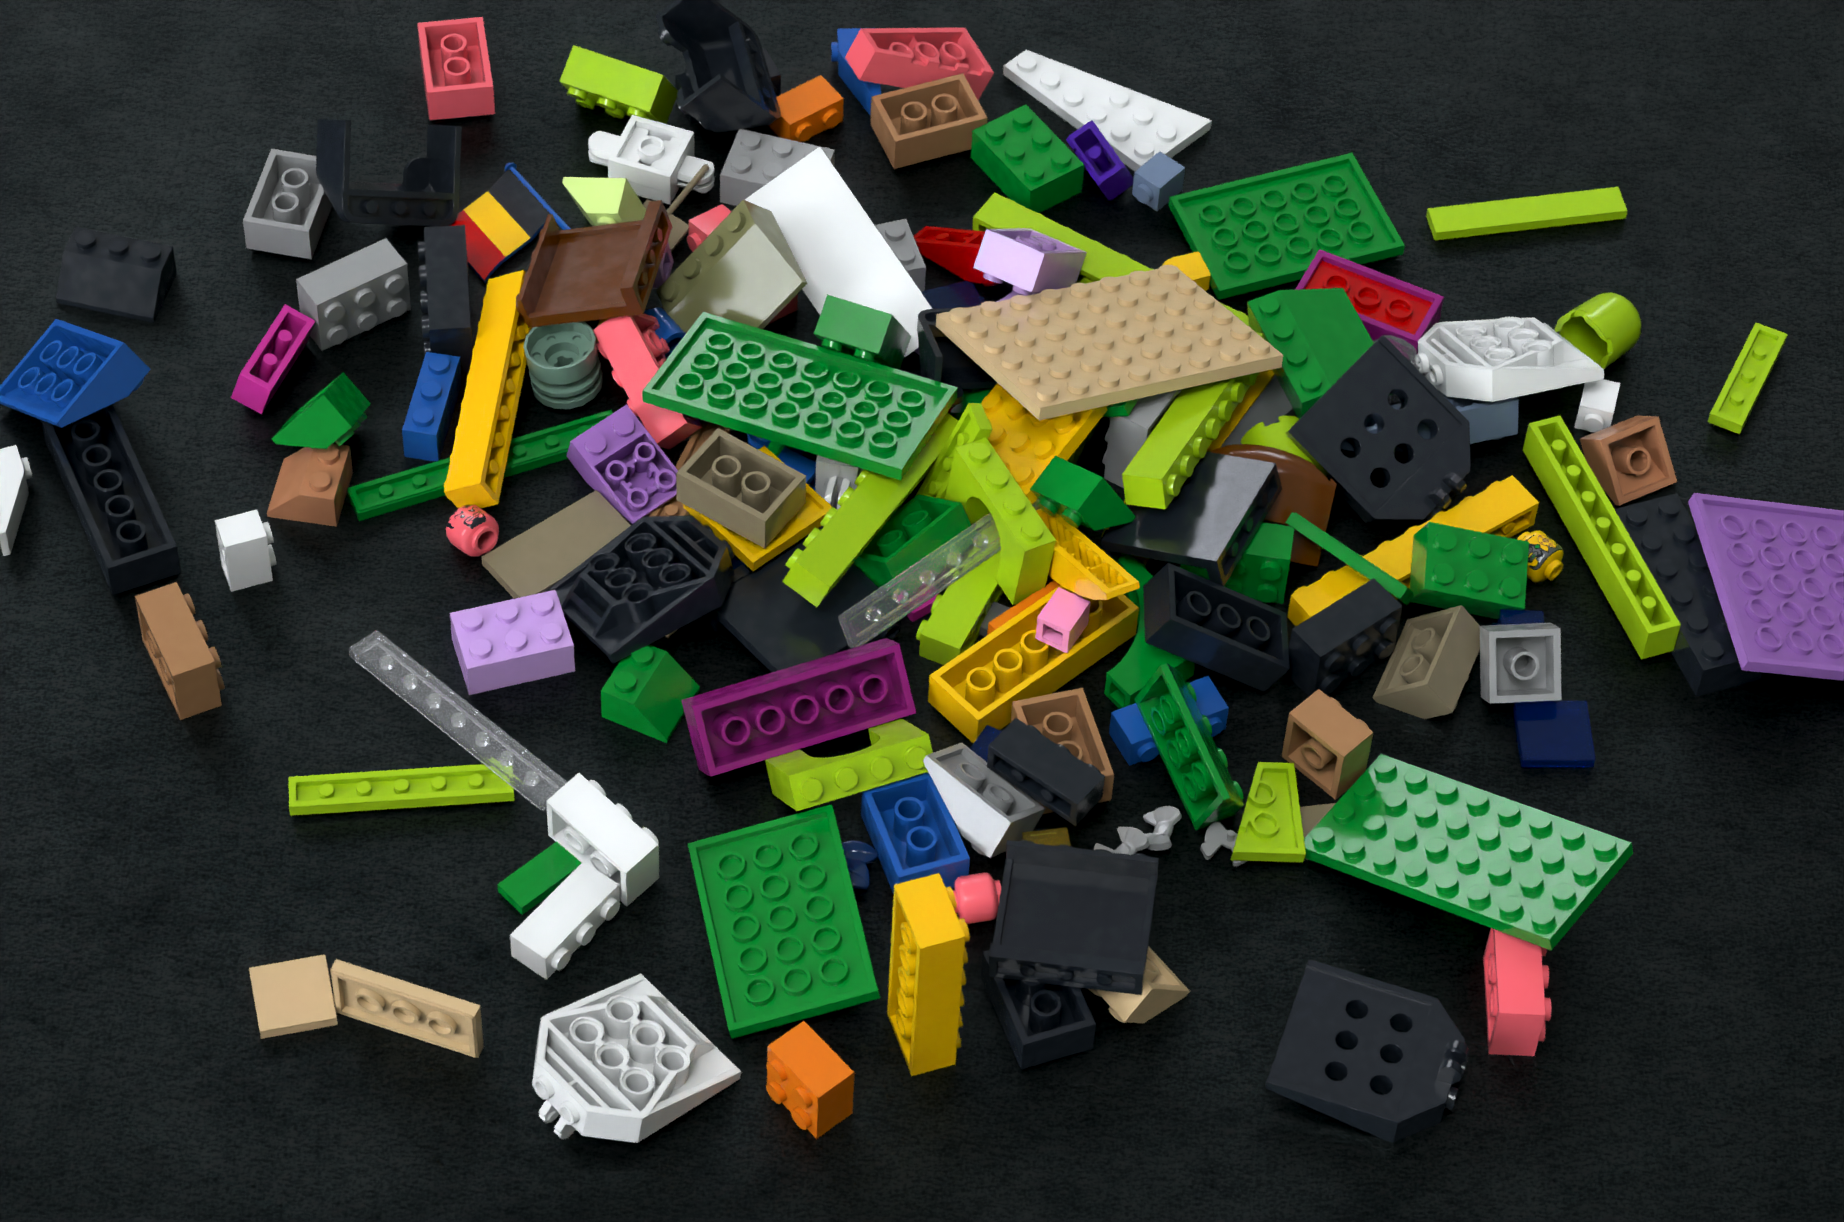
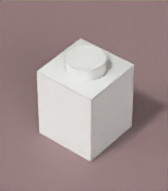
M1604 379L1586 382L1574 428L1595 433L1610 427L1620 383Z

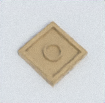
M325 955L249 968L261 1039L338 1025Z

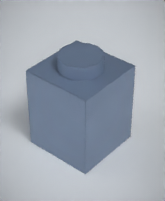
M1159 151L1134 172L1132 195L1141 203L1147 204L1158 211L1169 202L1170 196H1175L1182 191L1185 167Z

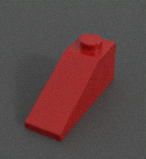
M926 226L913 236L921 255L965 281L982 283L984 286L999 284L983 278L984 272L973 268L985 231Z

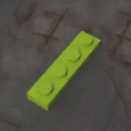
M1757 322L1755 323L1710 412L1708 423L1737 434L1741 433L1785 344L1788 334Z
M968 403L916 495L921 494L945 499L955 448L990 437L993 429L981 403Z

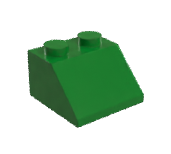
M1054 456L1030 488L1039 499L1037 505L1045 513L1053 517L1059 514L1066 522L1076 528L1081 524L1095 531L1131 523L1136 517L1103 477L1057 456Z
M647 645L621 659L601 690L602 717L667 743L685 715L681 700L698 695L700 686L667 651Z

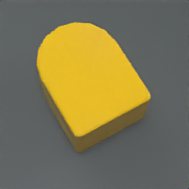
M1199 252L1173 257L1163 263V265L1176 266L1203 290L1209 289L1211 273Z

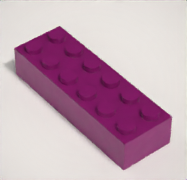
M888 638L681 700L698 768L710 777L916 714L900 644Z

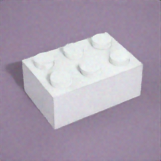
M578 773L546 801L548 835L581 863L583 861L587 862L618 883L619 899L625 906L631 904L659 879L658 839L648 828L643 827L641 829L633 822L631 814L624 806L619 803L613 804L596 781H588Z

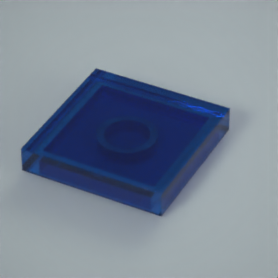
M1587 701L1514 702L1513 712L1521 767H1594L1596 759Z

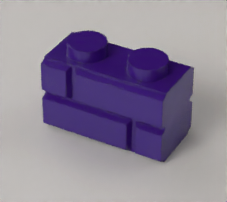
M1093 120L1087 122L1068 136L1066 141L1108 200L1114 199L1133 185L1134 178Z

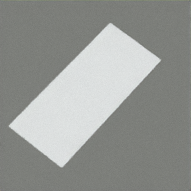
M820 147L745 199L748 202L772 211L807 281L802 290L819 314H821L827 294L892 314L911 335L904 357L919 348L917 334L918 314L923 310L932 309V307Z

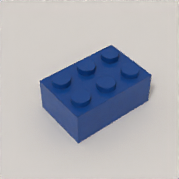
M929 772L862 792L861 817L873 846L878 853V858L893 894L895 884L940 873L945 887L950 886L951 888H954V882L957 877L969 875V855L955 822Z

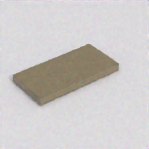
M595 490L482 556V565L514 599L543 593L631 525Z

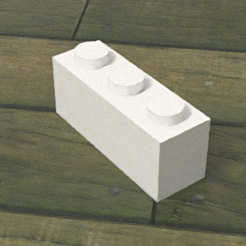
M583 861L510 934L512 957L546 980L556 970H562L569 962L571 954L580 945L588 944L593 938L596 929L605 920H611L620 908L619 884Z

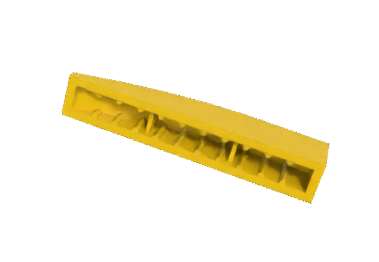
M1042 509L1036 510L1056 539L1048 574L1054 581L1071 592L1094 600H1108L1140 588L1137 579L1076 527L1066 522L1061 515L1056 514L1053 517Z

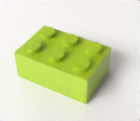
M573 45L559 81L568 90L567 94L576 98L575 102L581 106L594 109L595 105L606 108L605 112L619 119H623L625 115L630 117L635 115L667 124L678 91L662 74Z

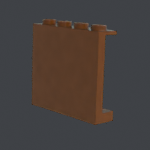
M662 200L650 201L648 203L643 220L559 230L553 214H548L544 227L540 230L536 249L532 252V260L528 271L524 274V282L520 293L516 296L517 311L523 315L527 327L644 314L672 230V224Z

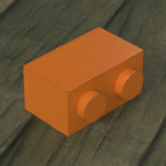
M820 75L776 97L781 117L769 125V127L780 138L798 142L807 141L812 136L843 122L844 98Z

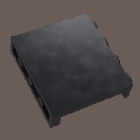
M1206 451L1204 458H1201L1195 466L1191 477H1188L1182 485L1178 496L1173 498L1166 509L1127 505L1136 516L1131 523L1107 529L1102 536V549L1116 562L1121 554H1128L1207 569L1210 581L1225 586L1282 490L1276 463Z
M804 539L729 587L722 606L707 613L708 624L716 632L726 627L771 672H776L884 638L894 639L900 632L901 608L854 564L818 607L814 606L782 582L790 570L785 566L788 559L797 548L802 551L806 549L803 545Z
M1007 840L1006 862L993 943H991L989 952V977L1142 995L1159 858L1148 857L1138 853L1132 855L1111 853L1105 849L1086 850L1073 848L1068 845L1036 844L1029 840Z

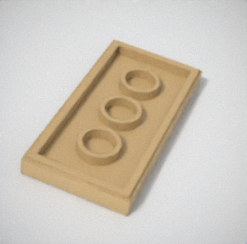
M335 960L331 968V977L337 1013L474 1058H479L484 1047L480 1005L341 960Z

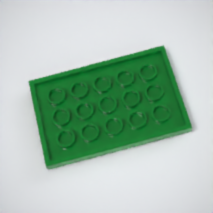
M1353 153L1169 197V208L1193 252L1201 254L1211 273L1210 286L1218 300L1301 280L1319 249L1360 265L1402 255L1405 245Z
M832 804L687 843L728 1030L732 1039L880 999Z

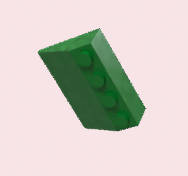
M1343 288L1278 290L1247 302L1249 327L1255 332L1263 333L1264 340L1283 354L1282 367L1272 370L1299 419L1374 343Z
M1168 663L1160 665L1134 700L1197 831L1211 825L1213 822H1219L1234 816L1244 806L1242 802L1243 792L1236 781H1232L1227 770V758L1223 750L1216 747L1211 736V724L1205 715H1201L1196 705L1197 697L1193 686L1185 681L1181 672Z

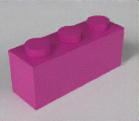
M284 305L241 371L231 398L262 414L306 346L315 320Z

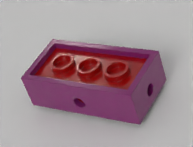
M1321 249L1318 250L1296 289L1343 288L1372 341L1375 342L1380 336L1384 335L1414 366L1415 355L1418 354V340L1435 323H1439L1444 296Z

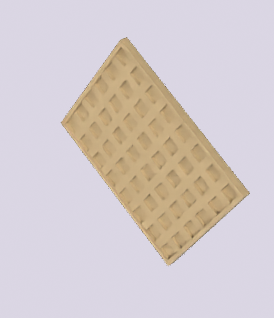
M1163 265L1159 269L1149 271H1133L1130 275L1115 278L1104 277L1100 281L1086 284L1075 283L1071 287L1057 290L1045 289L1041 293L1027 296L1016 295L1011 299L998 302L986 301L978 306L969 308L958 307L951 309L949 312L936 314V327L1038 420L1281 368L1283 354L1173 265Z

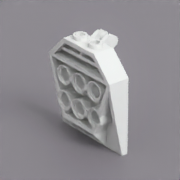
M1502 317L1491 320L1435 323L1418 340V354L1415 355L1416 368L1442 395L1444 394L1447 397L1495 402L1604 379V369L1555 332L1546 323H1542L1534 317Z
M639 974L541 1017L532 1086L538 1096L546 1100L540 1108L538 1116L544 1122L552 1123L560 1114L561 1118L555 1125L554 1132L561 1139L568 1138L576 1129L582 1136L638 1143L738 1081L741 1071L642 974Z

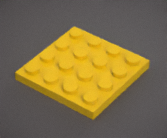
M998 383L981 402L993 429L988 441L1031 504H1034L1038 498L1030 488L1054 456L1068 461L1107 411V406L1038 420Z

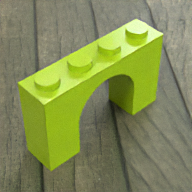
M986 437L956 447L945 500L962 503L971 524L993 517L1001 544L996 581L1012 605L1018 604L1046 586L1056 539Z
M898 719L868 728L872 745L860 751L835 757L815 758L799 749L766 759L765 764L772 793L794 810L800 811L926 773L928 770L923 760L926 755L933 753L929 734L904 719Z

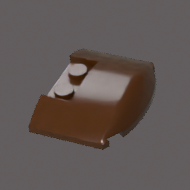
M1232 444L1209 451L1276 463L1282 490L1263 523L1289 526L1285 522L1292 512H1296L1326 532L1337 483L1332 478L1329 481L1316 468V465L1290 452L1262 445ZM1294 530L1290 561L1318 567L1322 548Z

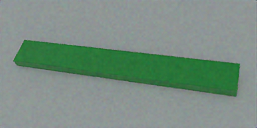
M612 410L511 439L504 478L568 459L567 452L570 441L613 414ZM450 457L348 487L347 495L358 520H365L445 496L444 483L447 479Z

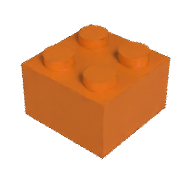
M802 1021L768 1045L766 1065L767 1092L777 1104L783 1103L791 1112L795 1123L802 1130L808 1129L817 1139L853 1113L854 1071L805 1021Z

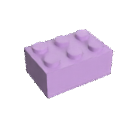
M1030 228L986 229L973 268L984 272L983 278L999 284L1006 281L1013 284L1012 290L1023 295H1032L1033 292L1041 293L1045 289L1057 290L1071 287L1072 284H1075L1087 252Z
M556 590L450 613L452 641L469 695L575 671L574 644Z

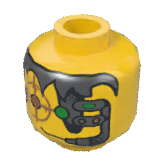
M1540 530L1522 533L1517 540L1529 542L1527 578L1534 583L1542 582L1547 578L1549 580L1556 578L1563 569V563L1561 562L1563 558L1562 547Z

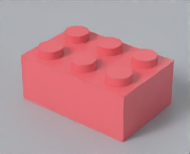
M483 17L418 23L419 48L429 120L495 114L493 82Z
M1490 928L1483 956L1488 1053L1535 1056L1538 1041L1544 1042L1545 1021H1550L1551 999L1544 996V988L1547 989L1549 984L1548 965H1542V956H1546L1547 949Z

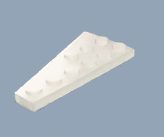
M1025 50L1004 65V76L1076 129L1093 120L1120 160L1133 171L1140 168L1159 151L1172 158L1211 129L1212 120Z

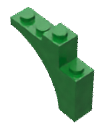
M1121 554L1117 563L1137 579L1140 584L1139 589L1125 593L1127 598L1139 607L1137 634L1123 659L1107 672L1104 692L1119 709L1136 703L1135 697L1160 665L1168 663L1181 672L1185 680L1194 675L1195 663L1145 643L1143 586L1153 576L1147 571L1141 560L1135 559L1132 555Z

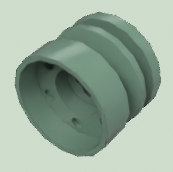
M586 322L533 327L526 335L523 348L529 369L531 386L535 397L543 405L554 409H572L583 406L596 397L602 389L604 378L598 357L596 338L593 329Z

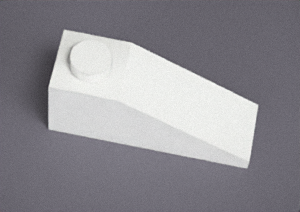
M16 445L0 449V547L3 556L11 554L29 495L26 479L32 478L27 457L20 458Z

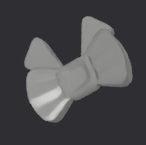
M1163 806L1144 814V821L1155 826L1153 833L1145 834L1149 842V846L1146 849L1159 851L1171 848L1170 836L1173 826L1182 818L1179 809L1172 806Z
M1213 822L1207 829L1204 843L1200 847L1205 859H1211L1221 846L1231 849L1233 852L1237 833L1233 830H1226L1220 822ZM1232 860L1235 867L1247 862Z
M1118 827L1117 831L1122 841L1120 846L1113 850L1096 843L1094 850L1105 849L1111 853L1132 855L1137 851L1146 849L1149 846L1146 835L1138 828Z

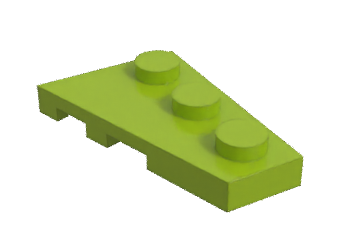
M1258 762L1230 860L1303 862L1306 850L1294 763Z

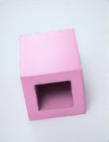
M1058 587L1037 616L1035 639L1068 653L1088 625L1090 601L1085 600L1076 593H1070Z

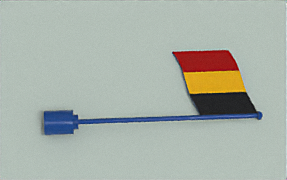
M513 162L507 163L505 165V173L486 193L458 213L456 220L449 225H465L468 265L484 283L487 282L501 264L536 237L540 230L543 229L548 214H553L556 223L562 230L571 229L516 170L517 165ZM653 308L645 310L644 314L657 318L660 328L656 329L655 333L659 339L663 338L667 342L670 349L665 354L667 359L686 333L664 309Z

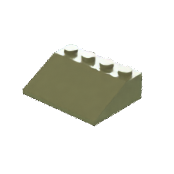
M742 200L656 292L666 313L685 333L689 331L702 312L763 329L805 287L807 281L772 211Z

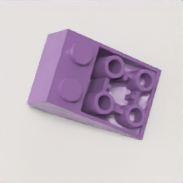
M628 405L623 406L570 441L567 458L587 484L594 490H597L631 524H634L677 496L676 473L678 470Z

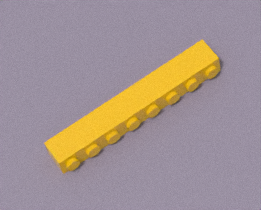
M524 270L488 279L481 317L478 322L475 346L472 350L471 365L467 374L464 398L461 402L459 422L455 431L454 446L450 455L447 479L444 483V493L457 508L465 505H476L479 508L498 505L527 363L523 346L526 335L533 328L527 327L523 315L519 314L516 308V296L520 293L524 282V274L526 273Z
M1512 475L1501 482H1493L1486 490L1475 496H1467L1455 507L1447 511L1438 512L1431 520L1419 526L1410 527L1403 535L1394 540L1384 541L1375 550L1362 557L1410 589L1413 535L1428 522L1510 538L1534 525L1539 502ZM1348 565L1336 571H1329L1320 580L1309 586H1301L1294 591L1290 598L1287 617L1295 626H1298L1370 580Z

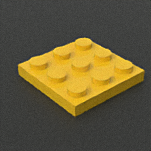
M765 445L758 449L763 453L773 457L774 459L782 462ZM806 483V503L764 549L683 504V508L702 525L707 524L717 538L726 540L733 554L752 571H755L810 534L815 527L819 528L822 526L820 522L832 507Z

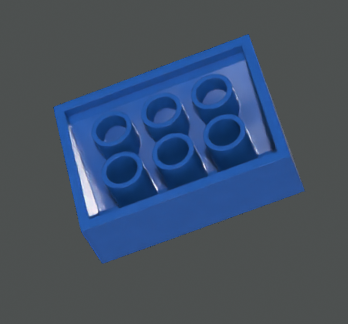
M55 319L0 385V404L62 428L128 397L142 385L144 377L151 369L124 342Z

